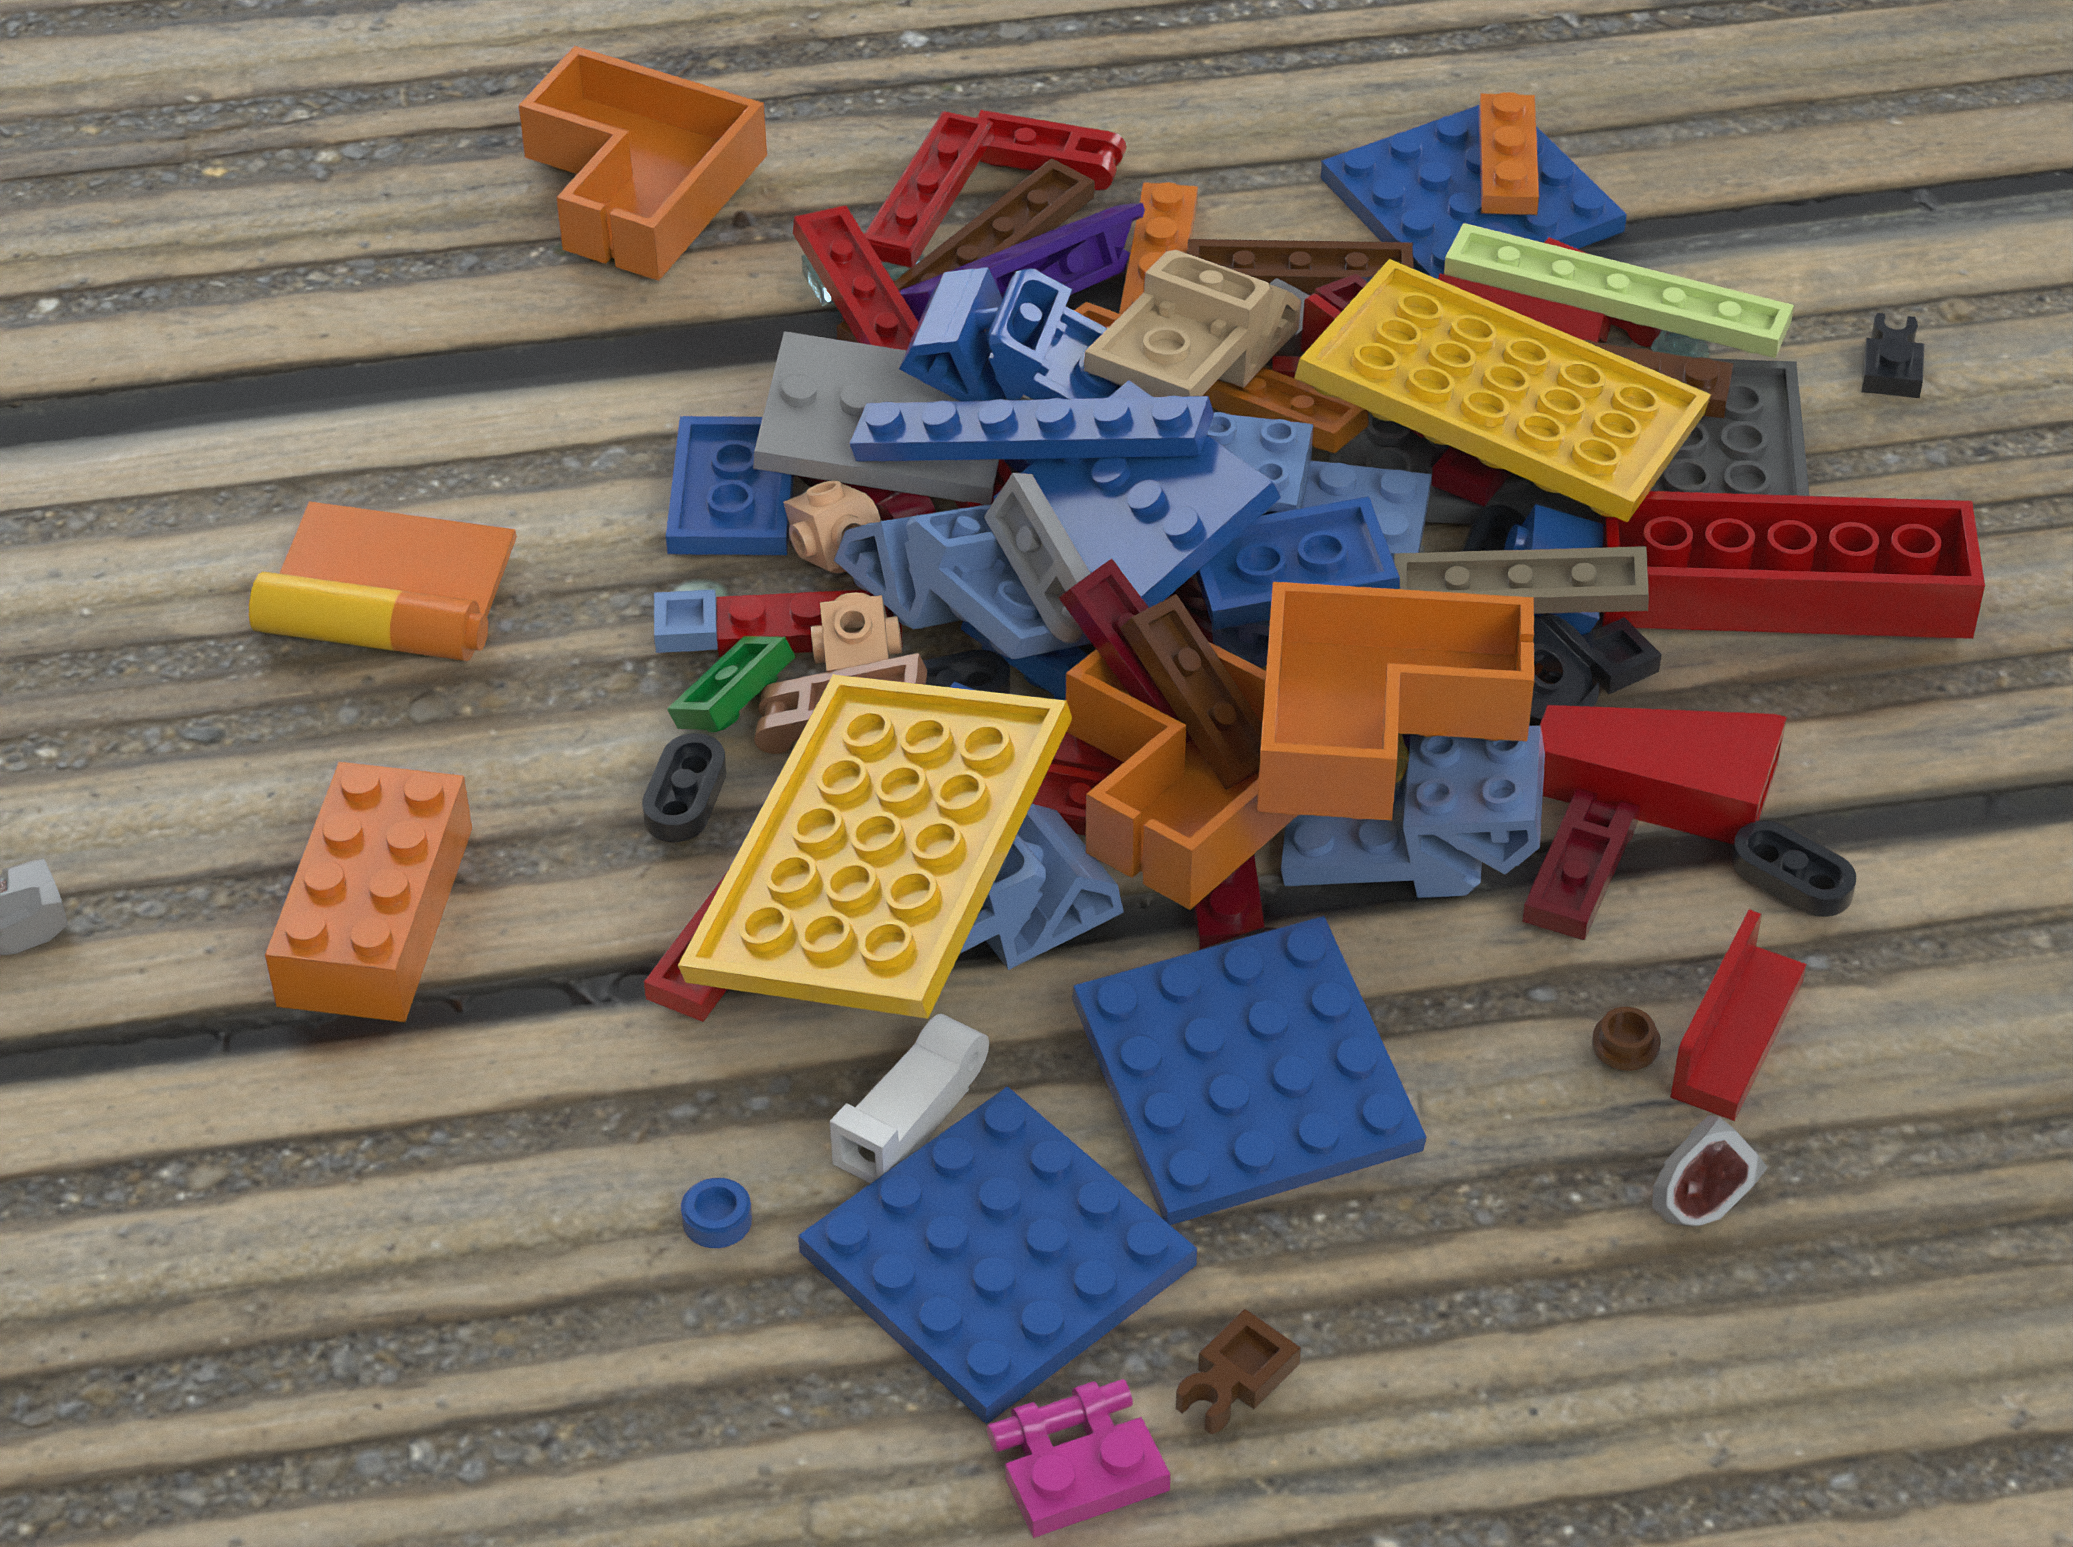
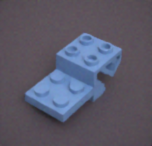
M1221 412L1214 413L1207 435L1272 480L1281 496L1262 515L1369 496L1393 561L1394 553H1420L1432 474L1363 467L1344 463L1311 461L1313 424L1291 422L1283 419L1273 420L1229 415Z
M991 505L960 508L869 523L848 529L844 533L834 561L853 577L858 587L872 593L874 596L882 595L884 605L893 612L894 617L898 616L899 622L912 629H922L964 620L988 638L991 646L998 653L1011 659H1019L1091 643L1085 633L1082 634L1077 642L1067 643L1058 639L1050 632L984 518Z
M1541 725L1529 726L1527 741H1490L1480 738L1425 737L1411 734L1408 769H1396L1392 821L1298 815L1285 827L1281 862L1284 885L1300 886L1414 880L1417 898L1466 896L1481 883L1482 862L1503 874L1508 873L1540 848L1545 762Z
M1031 804L960 953L987 941L1006 968L1010 970L1124 913L1117 883L1096 858L1086 853L1085 844L1057 810Z

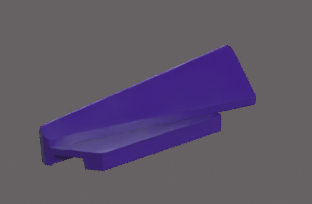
M1143 202L1110 207L951 271L988 267L1002 299L1015 272L1025 269H1035L1071 288V294H1074L1125 271L1130 252L1124 249V245L1132 222L1143 218L1145 212ZM943 274L900 290L901 295L918 322Z

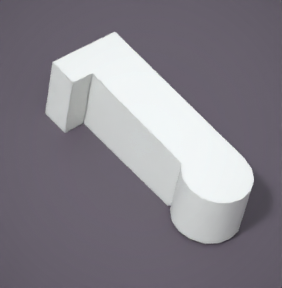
M942 1013L935 1015L922 1029L911 1049L856 1107L846 1103L830 1120L833 1165L871 1184L920 1149L967 1093L969 1085L980 1072L989 1049L988 1036ZM862 1146L875 1152V1163L864 1159L860 1155L859 1150Z

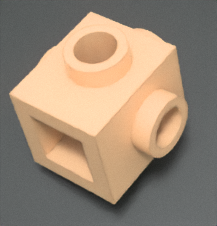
M827 481L809 488L806 493L783 502L790 524V539L799 557L831 573L846 572L834 561L845 531L865 524L880 522L879 512L873 500L865 493L842 484L840 481Z
M847 593L837 597L835 601L820 603L822 625L811 627V637L815 663L826 662L827 672L891 659V654L902 653L898 616H886L882 595L870 597L864 593Z

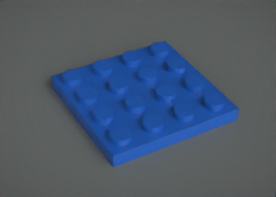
M1479 105L1321 161L1320 178L1381 242H1412L1414 270L1438 279L1439 274H1444L1445 257L1463 223L1542 243L1550 237L1576 249L1625 232L1627 214L1537 126L1539 184L1537 215L1481 213Z
M1325 916L1073 985V1004L1161 1215L1169 1225L1424 1150L1426 1134Z
M1008 1086L798 1235L799 1252L986 1425L1197 1265V1248Z

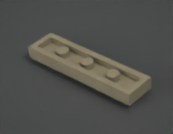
M1646 546L1394 553V564L1400 577V589L1534 597V614L1648 611L1649 593Z

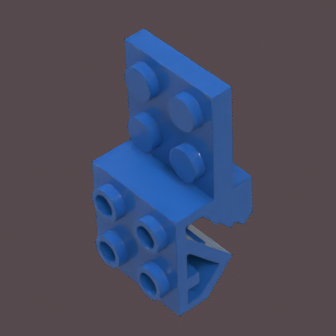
M988 267L944 272L930 296L899 367V370L958 401L1020 400L1023 395L1033 400L1108 398L1121 387V385L1114 384L1105 378L1084 371L1085 351L1108 328L1066 307L1072 289L1035 269L1016 271L1009 282L1003 299Z

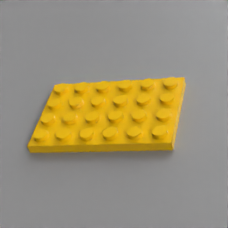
M1391 259L1384 264L1301 356L1294 377L1296 380L1313 386L1322 395L1343 399L1368 410L1372 416L1380 420L1394 421L1422 433L1426 439L1433 443L1452 446L1477 457L1483 464L1489 467L1510 471L1533 481L1542 490L1561 493L1588 505L1600 515L1616 517L1625 522H1628L1703 417L1711 394Z
M833 674L678 964L685 982L928 1019L1072 721L1067 701Z

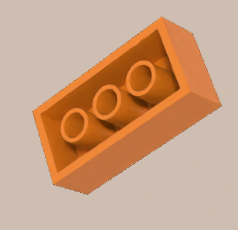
M338 762L265 953L276 1007L406 1022L472 831L466 784L463 775Z

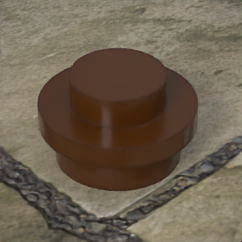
M1618 1007L1609 1011L1596 1024L1592 1037V1047L1596 1056L1606 1065L1624 1071L1639 1070L1652 1064L1659 1054L1661 1037L1653 1019L1646 1012L1634 1007Z

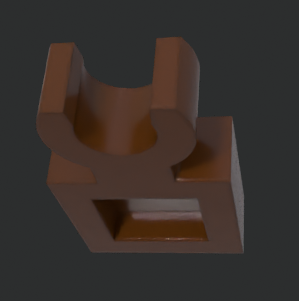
M1244 1309L1199 1352L1198 1370L1200 1372L1191 1374L1180 1382L1176 1391V1410L1184 1413L1194 1402L1201 1400L1212 1403L1213 1405L1205 1413V1431L1210 1434L1219 1432L1228 1424L1231 1417V1404L1237 1398L1252 1409H1255L1300 1365L1301 1347Z

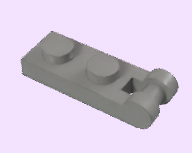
M1012 473L984 518L1050 632L1064 642L1075 643L1084 632L1058 597L1088 576L1090 572L1033 475Z

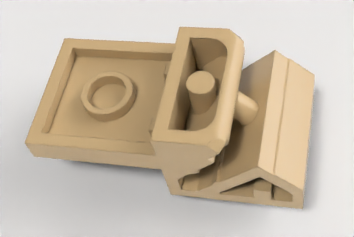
M1178 250L1166 251L1145 272L1144 293L1085 351L1084 371L1121 386L1129 380L1153 397L1172 395L1181 397L1203 396L1218 379L1222 382L1245 387L1299 329L1301 300L1293 293L1263 280Z

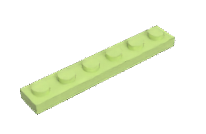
M1463 223L1445 257L1444 275L1602 313L1606 316L1630 321L1638 325H1646L1685 335L1693 339H1701L1776 358L1789 329L1794 308L1792 304Z

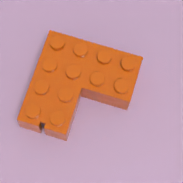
M574 46L518 105L525 158L577 174L556 197L562 249L605 264L611 258H615V267L658 281L767 156L763 102L578 46Z
M1273 582L1257 812L1392 821L1398 733L1416 734L1425 737L1448 736L1480 738L1490 741H1527L1534 687V597Z
M1209 642L1261 723H1263L1266 671ZM1097 649L1066 673V701L1072 716V721L1066 732L1124 762L1086 794V853L1131 878L1140 871L1143 872V885L1191 910L1298 816L1257 812L1259 772L1226 790L1193 739L1186 744V725L1131 697Z

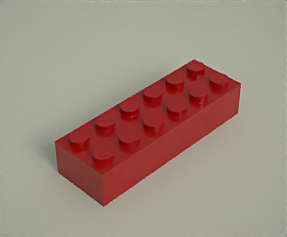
M1649 491L1628 522L1616 517L1600 516V523L1604 524L1602 548L1646 546L1649 593L1648 611L1601 612L1602 627L1625 617L1635 628L1974 638L1985 589V580L1972 501Z

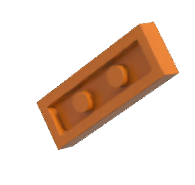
M1513 92L1499 94L1480 93L1481 213L1537 215L1539 184L1535 95H1519Z

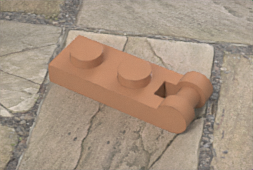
M919 653L769 684L761 690L758 708L763 717L756 724L755 745L760 750L770 754L786 752L791 747L792 742L798 741L833 674L926 685L927 668Z

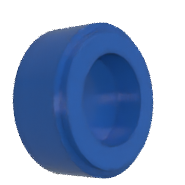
M726 1178L702 1180L690 1187L681 1201L683 1229L690 1240L700 1246L707 1248L728 1247L743 1239L750 1230L752 1210L749 1194L742 1185Z

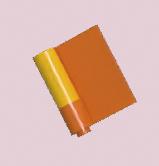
M309 501L280 573L262 571L257 575L253 583L249 600L250 626L253 631L469 661L475 650L482 651L488 635L487 617L517 538L516 530Z

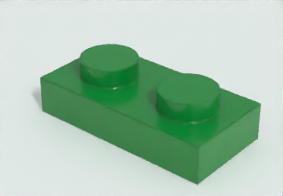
M764 636L742 637L667 708L677 729L707 730L712 733L724 730L734 724L740 716L739 711L753 697L760 694L765 686L776 683L778 680L777 674L795 658L785 637Z

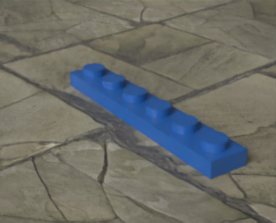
M1176 395L1136 398L997 399L992 401L942 400L936 402L866 403L849 444L856 462L1200 456L1214 413L1209 396L1181 397Z

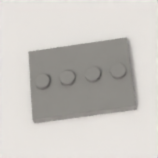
M784 331L754 450L753 469L991 505L999 459L856 462L849 443L866 403L958 400L899 370L906 350Z

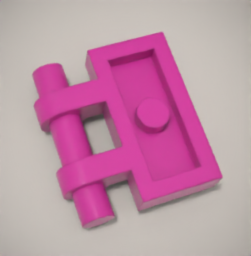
M1124 1379L1100 1387L1093 1381L1072 1388L1071 1397L1039 1408L1034 1402L1011 1409V1417L987 1425L988 1438L995 1453L1021 1445L1026 1455L1020 1459L1005 1463L1006 1482L1033 1538L1170 1491V1472L1142 1417L1114 1426L1109 1416L1111 1413L1133 1406L1132 1395ZM1082 1424L1087 1436L1053 1447L1048 1435Z

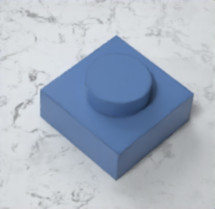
M715 589L654 593V639L656 653L718 650Z

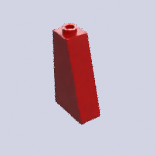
M1547 705L1540 723L1545 749L1543 797L1570 803L1576 789L1581 788L1597 793V800L1618 806L1622 800L1639 805V821L1734 844L1735 836L1743 826L1751 822L1760 821L1779 763L1787 717L1769 713Z

